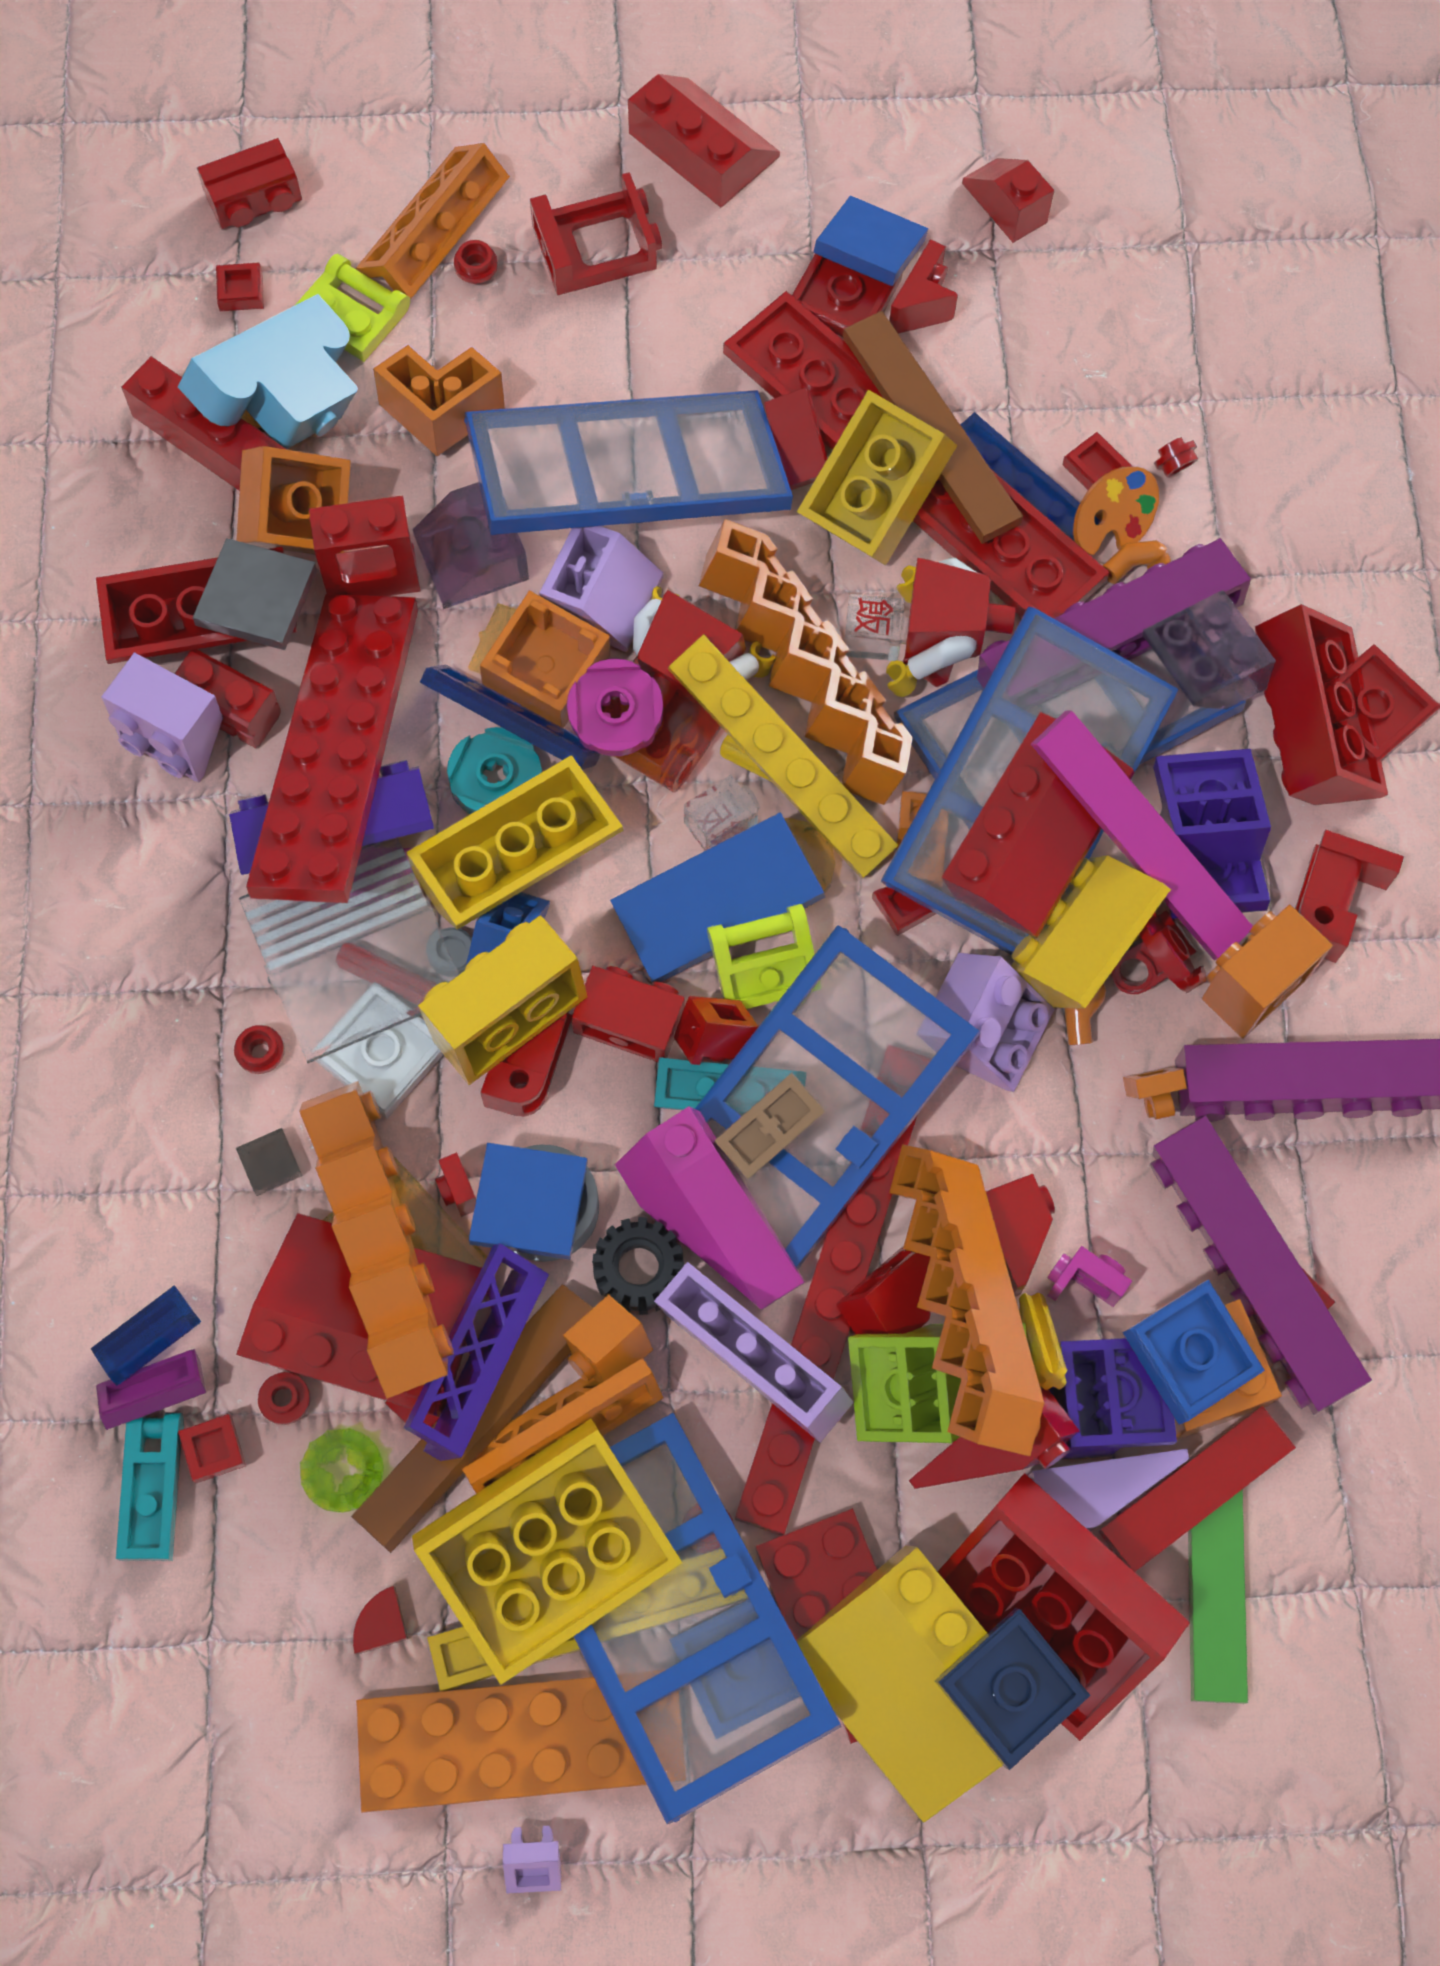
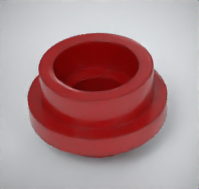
M469 240L463 243L454 256L455 272L465 282L473 284L486 282L497 271V256L493 249L483 241ZM474 263H480V265L472 266Z
M1182 437L1167 443L1158 450L1160 458L1154 462L1156 469H1162L1166 477L1183 471L1198 460L1194 451L1197 445L1194 440L1184 443Z
M255 1025L245 1029L238 1036L234 1045V1055L244 1070L253 1074H263L272 1071L280 1064L284 1056V1043L281 1036L273 1028L265 1025ZM264 1044L268 1046V1052L265 1056L260 1058L252 1056V1050L257 1045Z
M281 1372L270 1376L265 1380L258 1392V1406L261 1413L270 1422L278 1425H288L298 1421L305 1415L310 1405L308 1386L299 1376L293 1373ZM282 1389L291 1390L292 1399L289 1404L282 1407L275 1405L274 1398L278 1391Z

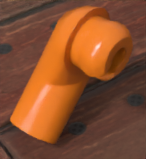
M1157 540L1125 544L1103 565L1110 572L1107 581L1117 584L1129 571L1138 565L1146 564L1147 569L1159 563H1164L1165 565L1170 563L1171 558L1166 553L1167 546Z
M1104 984L1086 1008H1064L1068 1045L1093 1043L1090 1019L1106 997Z

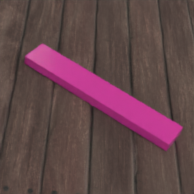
M1072 710L1064 711L1031 743V746L1138 871L1164 883L1171 889L1163 901L1213 960H1217L1233 943H1239L1249 933L1253 925Z

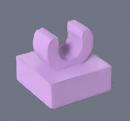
M543 1826L541 1842L523 1843L521 1827H515L511 1834V1844H503V1870L507 1894L561 1891L558 1841H553V1833L550 1826Z

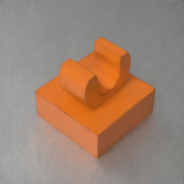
M1167 1067L1123 1077L1126 1096L1136 1099L1144 1098L1148 1118L1154 1117L1155 1120L1175 1116L1174 1103L1170 1092L1187 1089L1183 1069Z

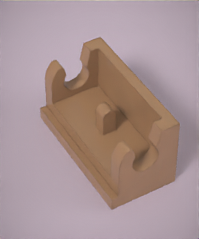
M791 1072L715 1139V1142L746 1178L749 1179L818 1119L825 1110Z

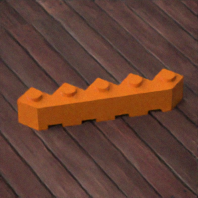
M724 519L706 554L699 587L741 602L735 630L743 634L745 641L751 643L758 641L762 644L761 647L776 652L769 687L811 702L804 737L847 753L842 785L852 794L885 805L906 774L912 736L902 723L895 724L883 708V704L886 701L865 671L858 673L846 656L849 648L829 620L822 622L810 605L813 600L812 596L794 571H785L775 557L778 549L769 536Z
M359 1081L302 1102L299 1112L318 1156L315 1169L334 1213L332 1228L351 1272L349 1289L368 1332L367 1352L386 1398L388 1399L448 1375L447 1357L454 1354L453 1347L444 1325L437 1326L428 1296L434 1293L435 1289L426 1265L424 1263L419 1264L410 1234L416 1232V1227L406 1203L401 1205L392 1177L399 1173L390 1148L382 1146L375 1120L381 1119V1113L372 1091L363 1093Z
M902 1144L889 1193L916 1201L903 1249L931 1257L917 1308L946 1316L932 1369L961 1378L947 1432L977 1444L1030 1456L1034 1440L1040 1429V1417L1044 1400L979 1165L935 1151Z

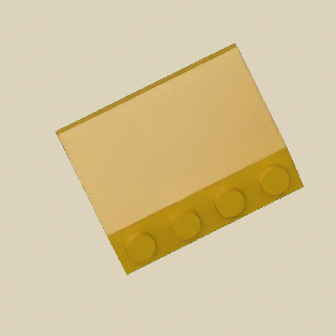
M591 1418L412 1535L414 1552L500 1685L682 1564L681 1559Z
M905 1545L797 1639L796 1642L835 1714L924 1823L1003 1765L935 1682L941 1674L984 1637L987 1632L919 1548Z

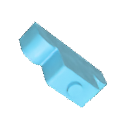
M317 294L191 358L178 388L203 416L220 426L236 424L241 420L245 410H247L274 441L288 449L315 433L320 437L329 432L338 420L342 418L358 390L356 384L337 364L349 341L348 328L320 295Z

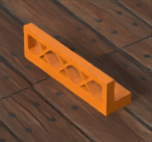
M478 143L454 147L355 269L369 278L383 277L394 291L399 290L412 299L510 177L486 144Z
M643 1358L602 1383H599L594 1378L588 1382L580 1378L507 1423L471 1464L464 1467L462 1471L475 1493H478L590 1418L601 1435L604 1436L664 1397L652 1371Z

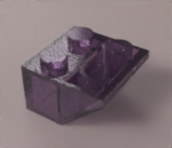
M1224 590L1144 629L1142 633L1145 640L1194 707L1227 710L1266 690L1276 662Z

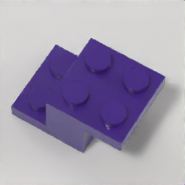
M1251 749L1156 756L1153 769L1162 803L1160 816L1242 913L1267 911L1270 896L1260 859L1271 830V824ZM1170 909L1172 919L1177 918Z
M1126 1338L1061 1341L1059 1343L1067 1369L1065 1374L1067 1383L1060 1390L1054 1386L1048 1390L1080 1431L1066 1442L1070 1451L1062 1459L1111 1457L1117 1450L1123 1447L1174 1445L1177 1442L1174 1416Z

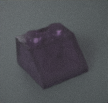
M479 482L451 491L412 529L443 609L529 580L526 551L518 533L490 534ZM504 502L505 509H506V514H507V513H509V511H508L507 506H506V504H505V502Z

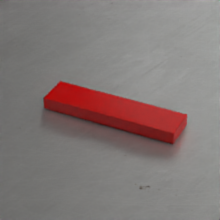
M1261 1406L1098 1532L1117 1557L1136 1572L1296 1447L1266 1409Z

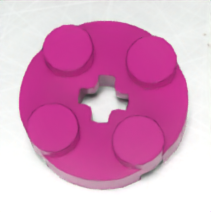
M624 659L602 660L587 668V672L579 678L577 683L575 681L572 685L567 699L570 724L582 745L599 754L624 756L652 744L663 719L662 694L659 685L653 677L651 678L648 673L641 670L639 665ZM611 697H620L621 704L629 705L628 711L621 713L620 718H611L610 713L602 712V706L610 705Z

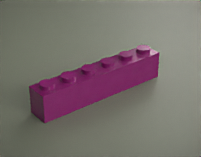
M1219 538L1205 546L1198 544L1191 547L1182 557L1166 565L1164 563L1156 564L1149 568L1143 576L1126 584L1124 582L1114 584L1103 595L1087 603L1084 601L1077 602L1070 606L1062 615L1054 619L1129 661L1242 606L1251 578L1223 540ZM1034 636L1001 698L1019 709L1027 711L1102 673ZM1004 640L996 641L980 654L977 680L983 689L1010 640L1006 642Z
M1440 1039L1184 1045L1175 1059V1067L1183 1069L1187 1089L1178 1090L1180 1116H1195L1196 1121L1207 1116L1210 1122L1224 1119L1225 1115L1244 1114L1245 1119L1249 1121H1262L1271 1119L1275 1114L1293 1113L1296 1119L1308 1120L1322 1117L1324 1112H1342L1345 1118H1363L1372 1115L1373 1111H1392V1115L1395 1117H1410L1421 1114L1422 1110L1440 1109Z
M1207 1116L1153 1146V1156L1156 1160L1150 1163L1151 1169L1164 1189L1170 1186L1174 1188L1182 1201L1176 1208L1185 1225L1191 1232L1199 1229L1209 1245L1203 1249L1209 1264L1218 1276L1226 1272L1236 1289L1230 1293L1232 1300L1240 1299L1248 1318L1253 1316L1263 1332L1262 1335L1257 1337L1258 1342L1270 1362L1275 1364L1280 1361L1291 1378L1284 1383L1300 1409L1308 1406L1313 1415L1370 1383L1372 1379Z

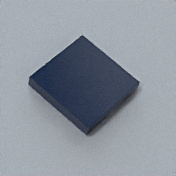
M1018 1608L1012 1610L935 1680L944 1694L1008 1770H1011L1091 1696Z

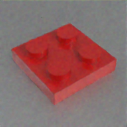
M853 1508L755 1546L774 1600L795 1640L799 1639L877 1570Z

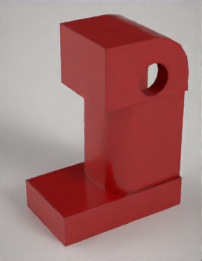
M1326 829L1323 832L1320 844H1316L1313 849L1295 909L1333 945L1324 959L1336 963L1348 948L1358 916L1349 912L1358 881L1387 890L1399 874L1404 856Z
M569 1011L487 1072L480 1092L484 1107L522 1117L532 1115L541 1109L547 1098L572 1023V1014H569ZM519 1084H526L523 1088H515Z

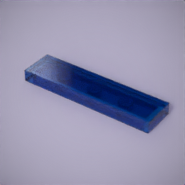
M974 412L960 425L990 469L1075 542L1073 534L1074 517L1080 503L978 414ZM1096 516L1094 517V522L1098 525L1101 521Z
M446 664L426 668L420 680L421 684L561 760L572 755L582 770L596 766L601 754L585 748L577 735Z

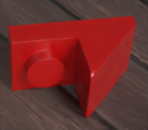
M931 239L929 240L893 301L889 321L898 334L948 322L954 318L958 294L942 286L948 271V267L943 265L945 245Z

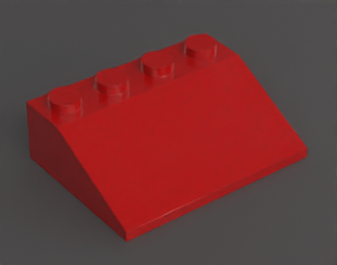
M297 1213L253 1303L236 1355L413 1409L425 1384L388 1399L386 1398L367 1352L369 1335L349 1289L351 1272L333 1231L332 1223ZM414 1248L418 1263L426 1265L433 1282L435 1292L428 1296L437 1326L443 1324L449 1336L482 1267ZM465 1337L459 1348L466 1346ZM463 1353L456 1355L450 1366L454 1382ZM441 1384L437 1394L444 1392L443 1384ZM447 1399L433 1402L427 1414L440 1417Z
M1025 1473L937 1571L987 1633L1015 1608L1023 1612L1091 1695L1061 1723L1079 1741L1165 1660L1190 1624L1182 1614Z

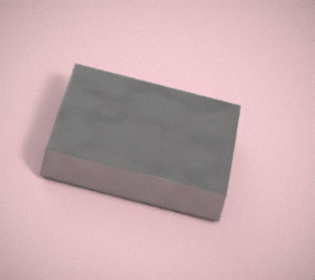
M226 538L194 613L193 620L195 625L285 650L318 571L316 563Z

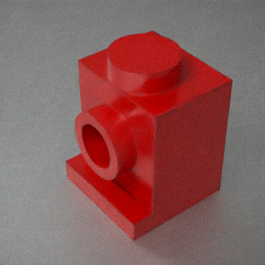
M689 996L674 1034V1039L692 1065H700L703 1057L714 1061L734 1059L759 1026L740 1000Z

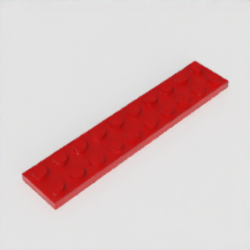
M787 291L723 343V354L773 398L806 387L811 394L823 442L832 450L867 391L870 390L882 397L846 342ZM993 470L992 472L1023 515L1021 525L983 544L937 479L913 522L951 556L957 558L977 573L987 575L991 579L990 590L1008 606H1015L1016 613L1021 618L1028 607L1036 608L1048 616L1056 618L1073 604L1081 601L1085 602L1107 582L1110 573Z

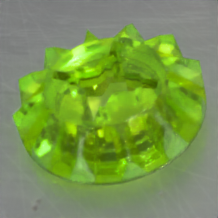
M351 1428L327 1430L316 1440L309 1442L308 1449L300 1461L301 1485L307 1496L317 1506L331 1512L343 1513L358 1509L369 1496H372V1493L381 1484L384 1465L378 1447L367 1435ZM344 1448H346L347 1463L358 1471H363V1473L345 1475L342 1483L339 1484L338 1492H335L334 1475L325 1468L320 1467L321 1465L328 1466L329 1463H337L340 1455H343Z

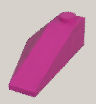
M688 1106L646 1133L614 1165L637 1203L656 1221L664 1224V1228L668 1231L671 1230L677 1239L763 1310L804 1284L805 1281L732 1162L715 1142L716 1136L701 1112Z

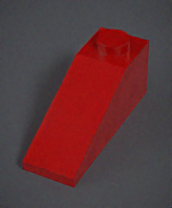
M1040 1387L1044 1406L1040 1417V1429L1034 1440L1030 1456L977 1444L959 1437L915 1474L909 1482L914 1489L1019 1471L1040 1463L1044 1469H1047L1069 1453L1070 1448L1066 1442L1080 1431L1051 1392Z

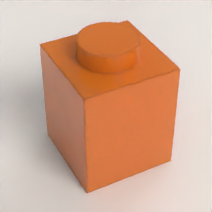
M609 1294L563 1334L572 1353L567 1358L568 1362L577 1374L587 1382L594 1378L599 1383H602L639 1359H644L653 1351L642 1323Z

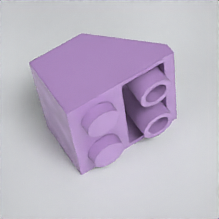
M602 526L572 528L539 595L610 636V646L627 652L633 640L634 617L651 600L653 588L659 587L663 579V572L618 532Z
M134 652L101 696L109 713L108 719L115 727L119 736L118 742L123 748L136 756L142 757L145 753L158 760L159 766L170 775L177 778H182L185 775L199 783L205 774L223 718L216 697Z
M958 953L936 998L977 1028L981 1034L956 1066L1006 1091L1014 1092L1055 1009L1001 956ZM925 1017L917 1036L937 1053L950 1037V1034Z

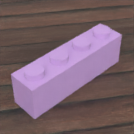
M689 1262L683 1266L655 1299L654 1302L672 1321L820 1443L854 1403L842 1386Z

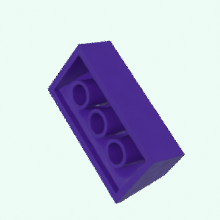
M407 760L381 766V775L378 777L362 846L434 829L419 766L409 768ZM266 794L238 800L239 809L233 810L229 814L241 875L249 874L269 804Z

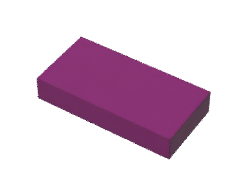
M195 1349L96 1385L99 1416L106 1430L206 1393L201 1362Z

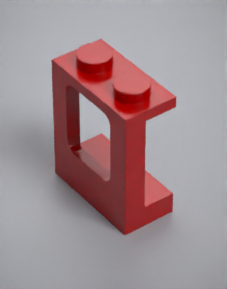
M630 172L621 174L622 191L556 209H551L546 194L530 198L532 227L557 296L657 269L656 250L662 249L660 232L656 223L649 224L646 216L649 214V207L643 188L636 189ZM616 218H627L633 228L640 251L633 255L600 264L586 265L582 261L573 232L579 228Z
M403 495L309 509L314 551L327 596L335 594L393 596L421 591L413 543H411ZM387 545V546H385V547H378V548H371V549L350 551V552H344V553H341V554H337V553H339V552H341V551H346V550H353V549H360V548H367V547Z

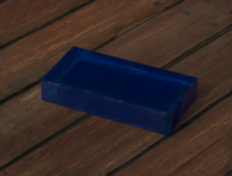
M174 1285L90 1349L107 1376L118 1386L202 1321Z

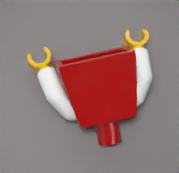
M917 558L916 567L909 565L902 570L901 577L905 583H899L896 587L902 598L907 603H911L904 658L909 659L908 665L898 660L891 661L888 664L886 673L894 681H890L887 687L896 696L905 697L914 691L917 679L920 680L944 667L965 659L976 658L981 654L985 631L1012 634L1016 607L988 603L991 579L987 575L977 573L957 558H948L939 562Z
M658 586L653 588L651 600L634 617L633 650L637 655V661L641 670L648 673L650 677H653L659 685L663 699V711L675 693L680 694L691 702H698L668 670V667L703 634L746 680L752 676L757 678L767 676L776 659L774 654L769 658L760 657L759 652L762 644L758 641L753 642L748 653L743 654L746 650V645L742 633L684 600L677 593L674 594L667 590L663 598H661L662 588Z

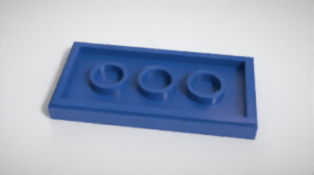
M780 812L618 895L610 901L651 981L663 982L713 956L707 927L722 924L723 928L747 923L786 913L787 907L802 904L806 908L826 897Z

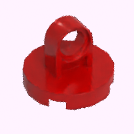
M1167 910L1160 915H1157L1156 911L1139 933L1141 938L1131 944L1112 971V980L1115 986L1127 994L1146 992L1167 977L1180 990L1186 993L1207 981L1204 966L1195 969L1190 960V956L1197 952L1183 929L1175 919H1172L1171 914ZM1129 959L1141 960L1148 968V976L1140 982L1128 981L1121 973V964Z

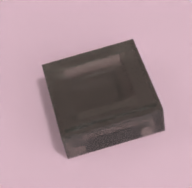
M282 1128L236 1147L256 1196L303 1176Z

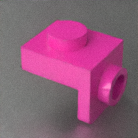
M1081 1246L1073 1258L1063 1253L1047 1276V1279L1055 1283L1047 1296L1056 1301L1068 1282L1073 1279L1101 1300L1114 1307L1124 1295L1132 1280L1124 1275L1125 1269L1116 1260L1104 1254H1100L1097 1257Z

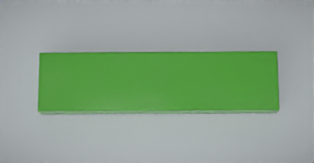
M1242 1489L1188 1531L1192 1702L1248 1703Z

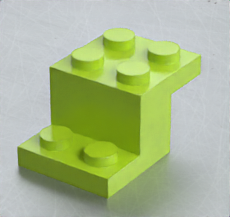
M1022 1323L1026 1335V1325ZM929 1324L905 1334H856L848 1337L857 1441L953 1443L959 1438V1436L947 1431L961 1378L932 1369L944 1324Z

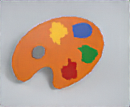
M1122 467L1110 471L1096 481L1086 492L1076 511L1073 526L1075 543L1089 555H1094L1099 550L1106 534L1110 531L1115 535L1118 550L1127 543L1139 542L1153 523L1159 504V487L1154 476L1144 468ZM1094 517L1101 521L1098 525L1095 524Z

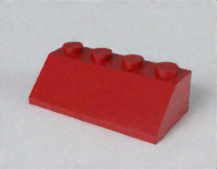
M283 547L268 549L285 554ZM218 557L97 577L96 585L107 663L113 664L128 661L134 652L144 658L248 641L198 627L194 623V613ZM297 622L292 633L297 632Z
M1303 604L1254 626L1258 641L1256 654L1263 666L1266 681L1264 694L1267 703L1271 707L1275 725L1273 738L1280 750L1283 765L1281 778L1289 796L1312 805L1378 799L1387 796L1388 790L1381 761L1378 762V759L1374 756L1373 760L1365 755L1364 743L1360 736L1361 734L1378 750L1373 721L1367 716L1360 714L1356 708V699L1360 691L1365 688L1361 668L1356 670L1344 683L1337 682L1324 688L1332 679L1345 674L1347 667L1352 662L1354 664L1358 658L1352 627ZM1364 694L1362 704L1370 712L1367 694ZM1344 720L1349 723L1338 729L1334 726Z
M1042 712L1037 716L941 877L955 898L1035 938H1038L1102 829L1031 746V743L1056 720V718ZM1102 746L1131 780L1135 773L1134 769Z

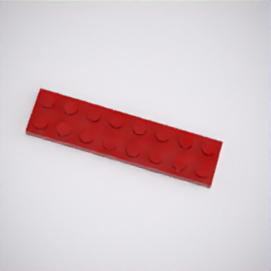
M325 594L246 885L250 899L348 903L418 614L416 597L341 594L327 596Z

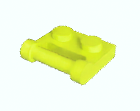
M337 253L329 259L323 274L295 305L319 294L348 328L350 337L344 350L365 362L404 317L409 309L411 299L399 290L392 292L351 267L350 260ZM344 282L384 308L377 314L337 290V288Z
M802 904L787 907L786 913L723 928L722 924L707 927L708 939L715 961L723 999L740 1000L746 1009L779 1001L815 955L806 913ZM790 931L793 933L794 943L731 959L729 947ZM820 980L811 992L822 990Z

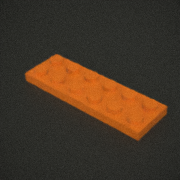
M664 1670L620 1674L617 1676L625 1692ZM594 1677L356 1700L361 1813L647 1785ZM678 1690L637 1713L671 1783L687 1781Z

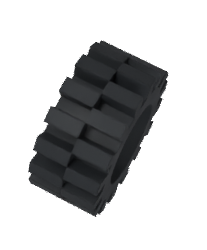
M638 1217V1222L630 1223L629 1218L621 1220V1226L615 1228L612 1225L606 1230L604 1239L599 1238L596 1244L597 1250L595 1254L593 1253L592 1260L594 1280L601 1296L604 1295L606 1297L609 1294L628 1312L639 1311V1315H647L648 1310L654 1308L656 1312L661 1310L654 1302L655 1299L684 1266L683 1250L681 1244L678 1245L674 1233L671 1230L669 1232L664 1230V1224L655 1221L654 1224L647 1223V1218ZM642 1248L654 1254L659 1268L651 1281L636 1285L627 1282L621 1276L619 1262L622 1256L629 1250Z

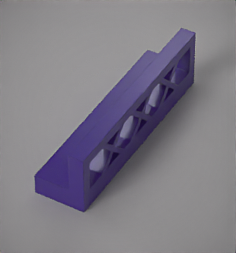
M501 1243L493 1245L449 1334L454 1354L447 1357L448 1375L424 1385L403 1427L426 1441L427 1444L423 1451L439 1461L462 1458L549 1276L547 1272ZM501 1262L514 1270L510 1271L499 1294L495 1274ZM486 1292H487L489 1301L482 1302V1300H483V1298H484V1296H485V1294H486ZM491 1306L490 1315L477 1339L473 1319L479 1309ZM465 1337L467 1346L459 1348ZM469 1352L470 1356L456 1384H454L450 1366L456 1355ZM441 1384H443L444 1392L437 1394ZM446 1398L447 1403L435 1428L433 1429L423 1423L432 1403Z

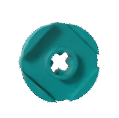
M492 727L485 729V733L478 734L473 738L469 735L456 745L448 761L447 773L453 800L465 812L472 814L542 773L539 756L534 751V746L524 735L508 728ZM496 765L503 766V774L506 778L497 783L488 782V777L483 774L485 769L493 771Z

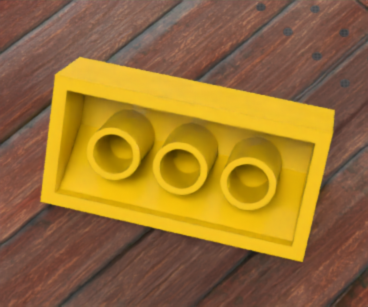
M571 755L406 853L416 880L438 913L458 930L624 830L622 824Z

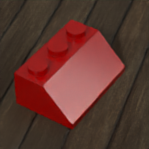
M657 74L628 99L629 134L720 208L780 157L778 149L689 78Z

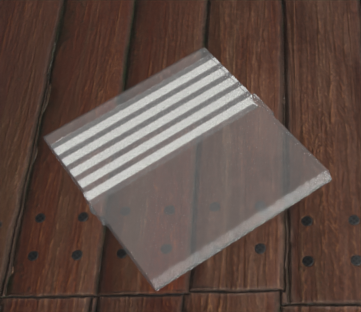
M398 837L361 847L348 903L250 899L249 894L239 897L266 963L264 967L268 974V982L273 986L276 995H279L307 1063L421 1016L418 1005L424 1001L426 994L437 984L442 982L449 983L459 975L438 929L440 926L436 918V911L431 907L428 898L424 897Z

